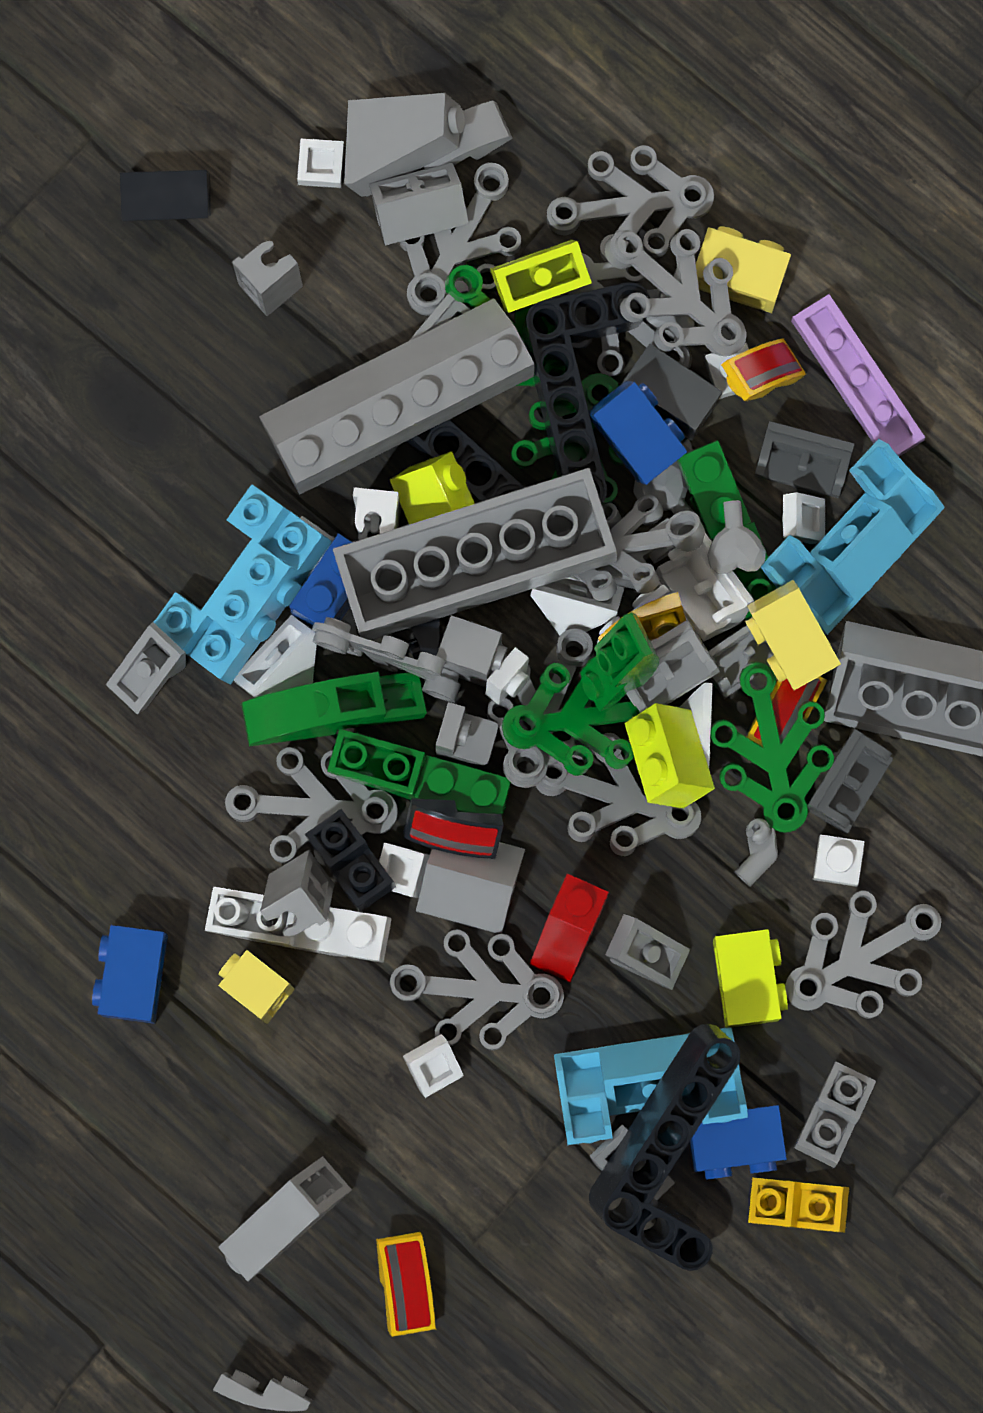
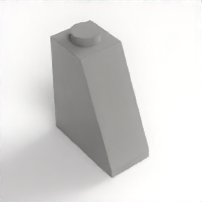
M446 93L348 100L344 184L361 197L372 195L369 187L370 183L413 173L458 149L459 135L464 131L465 117L461 106Z
M322 1156L290 1179L218 1248L225 1255L231 1269L238 1274H242L249 1281L272 1263L349 1194L352 1189Z

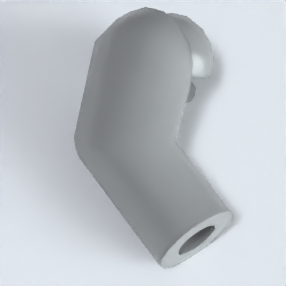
M759 818L753 819L747 825L746 835L748 837L750 856L735 870L737 876L748 886H751L778 857L775 829L770 827L766 820Z

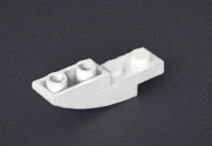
M213 887L205 931L321 954L384 962L392 920L387 916L330 907L327 922L320 926L318 923H315L294 936H284V928L288 924L296 922L295 914L287 911L283 912L278 918L267 921L260 912L264 895Z

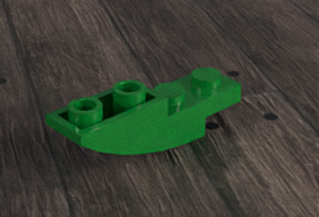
M718 440L687 452L677 460L691 494V503L701 520L705 533L712 542L715 536L725 528L723 502L734 500L741 501L743 526L754 532L761 541L755 523L750 520ZM765 553V561H766V560L768 559L767 553ZM761 567L758 571L749 572L740 568L733 570L754 601L777 589ZM748 611L744 618L746 621L753 618L750 611Z
M631 612L624 615L594 647L596 656L580 672L582 687L586 696L594 701L600 712L613 707L628 691L644 685L654 674L659 665V657L636 614Z
M378 672L336 678L263 695L244 701L241 704L249 747L335 735L339 729L424 718L427 713L420 677L409 672L379 676Z
M339 729L327 769L328 773L409 800L411 798L455 800L457 812L501 814V816H503L512 785L503 776L426 755L425 752Z

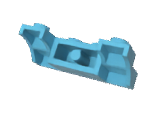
M880 439L849 470L865 493L812 551L809 552L800 540L789 535L761 566V569L776 588L792 580L795 581L826 635L833 630L945 508L934 491L905 465L888 443Z
M252 484L227 518L228 522L249 536L251 541L202 610L175 592L154 621L187 655L220 680L230 685L260 642L268 639L273 633L276 626L275 621L285 607L291 604L300 591L302 583L332 543L326 536Z
M731 1027L720 1029L734 1041ZM689 1034L554 1054L567 1144L593 1143L599 1140L612 1139L609 1116L641 1111ZM720 1043L713 1045L709 1049L707 1057L714 1055L718 1051ZM739 1064L702 1121L703 1124L725 1123L731 1120L748 1118ZM695 1082L688 1084L684 1088L682 1096L693 1090Z

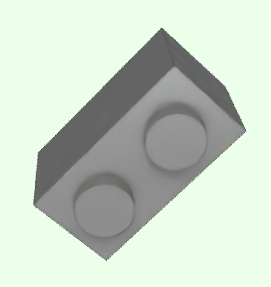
M451 615L437 657L446 661L443 668L459 674L460 679L486 688L487 679L496 669H500L501 663L507 657V647L502 646L501 632Z

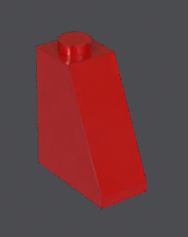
M567 874L548 915L530 965L570 983L605 906L609 892Z

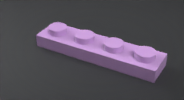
M829 294L792 317L791 322L873 444L880 439L888 443L899 457L924 441L925 436Z

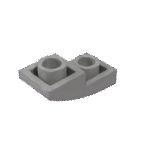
M492 100L464 110L465 127L464 131L459 135V148L424 166V168L429 169L452 162L453 165H456L469 156L478 160L513 139L497 103Z
M835 1062L794 1148L835 1168L855 1124L860 1119L876 1081Z
M237 1369L233 1376L226 1372L221 1374L213 1389L240 1403L275 1411H305L313 1401L305 1396L308 1388L284 1375L281 1382L274 1378L271 1379L264 1393L256 1390L260 1383L259 1381Z

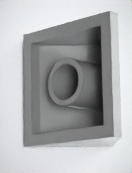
M499 842L495 859L468 857L432 849L427 861L416 912L492 933L502 934L525 849Z

